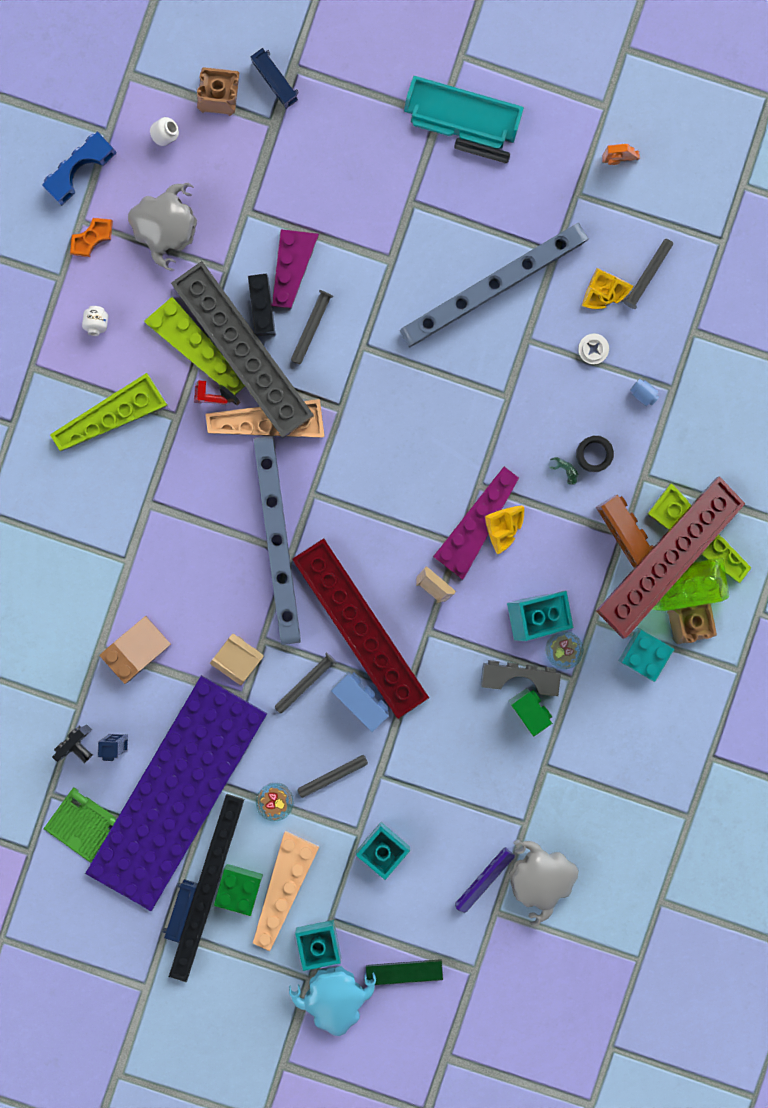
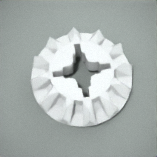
M595 333L586 335L578 346L579 355L582 360L589 364L601 363L609 353L607 340L602 335ZM599 343L596 349L598 353L593 352L588 355L590 351L589 345L594 346Z

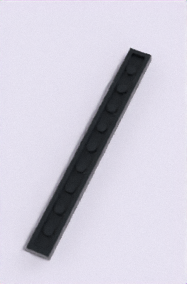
M226 794L168 977L186 983L188 981L245 799L231 794Z

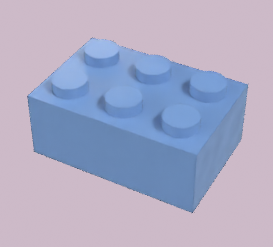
M348 671L332 687L331 691L373 732L389 717V707L383 700L380 699L378 701L374 697L375 692L369 686L364 687L361 684L362 679L355 672L351 674Z

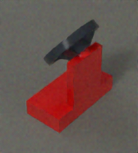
M198 380L195 383L194 403L226 405L232 402L238 406L241 402L223 385L218 387L221 395L205 394L206 381Z

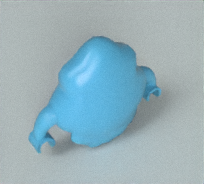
M342 966L322 968L310 979V989L304 998L299 997L301 992L299 984L298 990L295 992L291 990L290 985L289 994L299 1009L306 1010L314 1016L316 1027L326 1030L334 1036H341L360 1019L358 1009L373 995L376 977L373 973V979L367 980L366 974H364V981L368 986L363 989L360 984L355 982L354 974L345 970Z

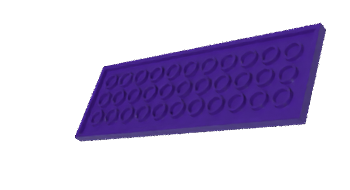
M201 675L85 874L152 911L267 713Z

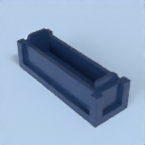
M261 48L250 56L251 61L282 105L287 109L298 101L297 95L299 92L297 89H292L269 57L270 51L267 50L265 52L264 48Z
M108 734L98 741V757H102L103 761H114V758H118V755L128 750V734Z
M184 879L182 883L177 884V887L180 889L168 927L162 931L166 933L165 939L179 943L198 883Z

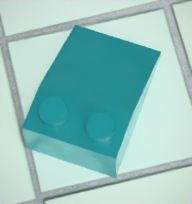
M567 591L507 603L513 638L516 641H528L574 628Z

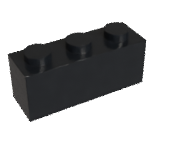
M267 273L248 276L255 334L257 337L274 335L276 331L269 277Z

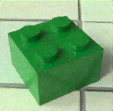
M526 688L508 700L533 737L553 724L550 720L552 715L545 706L541 707L539 705L541 699L534 690L529 691Z
M226 864L214 906L251 916L263 874Z

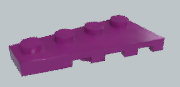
M281 229L272 307L292 309L316 241L318 240V233Z

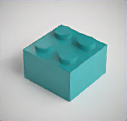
M637 628L618 661L655 682L673 653L674 648Z
M380 822L356 850V856L386 880L410 852V846Z
M334 920L296 927L295 936L303 971L341 963V952Z

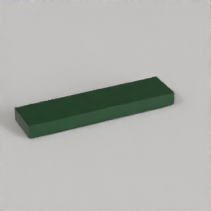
M442 959L366 965L367 980L373 979V973L376 977L375 985L443 980Z

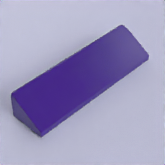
M506 847L503 848L455 902L456 909L466 913L515 858V855Z

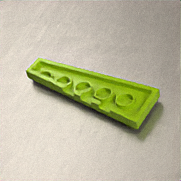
M173 297L144 320L150 328L215 382L226 387L234 395L245 387L221 352Z
M145 373L51 433L50 436L58 449L64 451L168 406L148 373Z
M670 483L647 514L669 530L691 504ZM719 534L701 554L738 583L744 579L751 569L748 563Z

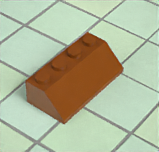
M614 495L598 505L596 509L632 567L635 568L654 546L648 544L646 541L648 539L647 534L636 525L638 522L637 518L626 509L628 505L622 496Z

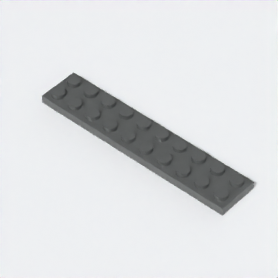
M203 261L171 282L174 289L282 438L314 417V414Z

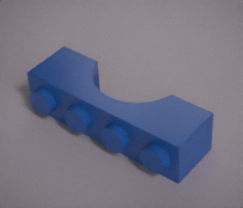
M98 131L95 134L89 135L83 146L77 147L67 161L64 160L59 164L58 170L53 174H49L44 179L42 186L61 206L76 193L73 187V178L81 166L89 163L104 166L117 153Z

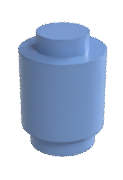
M640 378L630 389L633 392L632 395L645 406L648 404L652 406L659 398L657 395L659 391L646 380L643 381Z

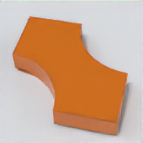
M92 218L91 224L86 231L72 235L70 255L90 257L93 248L98 243L111 240L113 220Z

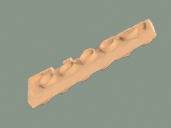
M320 399L304 401L314 414V417L287 436L325 437ZM260 407L205 414L208 433L281 436Z
M284 832L253 944L268 951L271 950L319 846L292 833Z

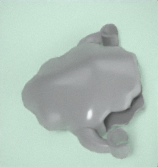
M189 183L174 184L157 198L146 196L128 213V222L133 229L136 240L147 243L155 263L169 271H174V269L169 268L168 264L170 262L176 263V261L171 258L164 260L162 255L172 250H183L193 242V236L196 232L197 219L193 215L191 207L182 204L177 196L180 191L186 196H192V194L186 192L187 187L194 188Z
M516 840L514 845H522L520 849L515 850L518 854L524 853L526 848L530 852L526 854L523 860L516 861L513 869L509 872L513 894L518 901L522 902L526 907L536 906L542 910L540 915L534 912L528 915L529 918L536 917L534 922H530L533 927H536L540 922L547 920L552 915L553 908L560 898L569 897L572 887L578 878L579 870L575 864L568 861L564 854L560 852L548 854L541 849L540 845L533 841L522 842L521 840Z

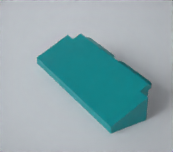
M413 76L406 97L404 112L412 114L411 123L415 127L446 136L457 135L464 140L500 149L503 148L504 141L514 143L524 107Z

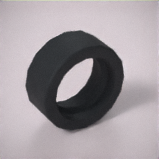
M593 435L579 443L576 450V458L578 464L584 470L599 472L611 465L614 458V450L612 444L606 438ZM591 443H599L605 448L606 458L599 465H591L584 458V450Z

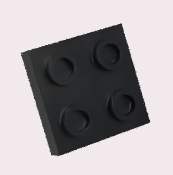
M87 724L83 727L79 725L73 729L67 736L69 740H64L54 749L56 753L52 758L59 762L70 752H73L85 764L93 754L81 744V740L92 729Z

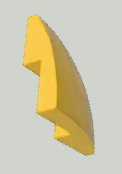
M596 268L585 293L582 306L591 309L606 308L605 305L612 302L617 304L629 294L633 285Z
M524 506L509 507L485 516L489 537L497 554L505 551L514 542L515 538L513 536L516 534L517 528L521 529L523 524Z

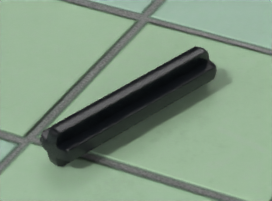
M457 138L454 148L503 163L509 162V152Z

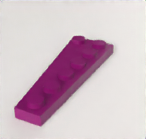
M505 466L433 556L462 580L465 578L489 534L485 516L502 510L519 479Z

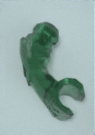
M558 457L550 459L557 462L556 467H549L551 470L563 468L566 470L568 477L567 483L573 485L577 483L579 474L571 463Z

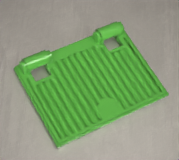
M73 787L43 829L91 863L110 832L108 828L110 825H114L116 817L90 798L84 797L79 793V790ZM73 798L81 803L79 807L71 802Z

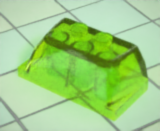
M723 557L693 562L653 609L668 611L722 602L728 599L729 590Z

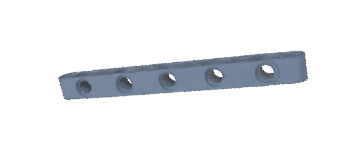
M576 223L404 326L399 331L408 346L411 347L561 258L589 239L581 225ZM561 241L565 248L559 250L556 248L555 243ZM528 261L531 263L532 268L526 270L523 268L522 263ZM489 282H498L499 288L491 289ZM459 300L464 301L466 308L458 309L456 302ZM430 320L433 322V327L426 329L423 327V322Z
M273 435L254 438V447L281 645L301 643ZM266 459L272 461V467L268 470L262 467V463ZM270 497L277 499V505L273 508H270L267 504ZM275 535L282 537V544L279 546L274 545L272 542ZM280 573H285L288 577L285 584L278 582L277 577ZM285 611H289L293 615L292 620L289 622L285 621L282 617Z

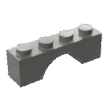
M488 660V663H483L481 687L501 689L509 679L521 676L530 679L535 684L539 694L559 695L561 673L556 672L557 668L545 667V670H540L535 665H526V668L518 667V663L507 662V665H499L500 661Z

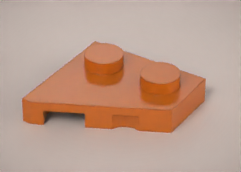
M629 144L608 145L602 155L603 163H608V165H617L620 161L640 159L639 151H635V148L630 147Z

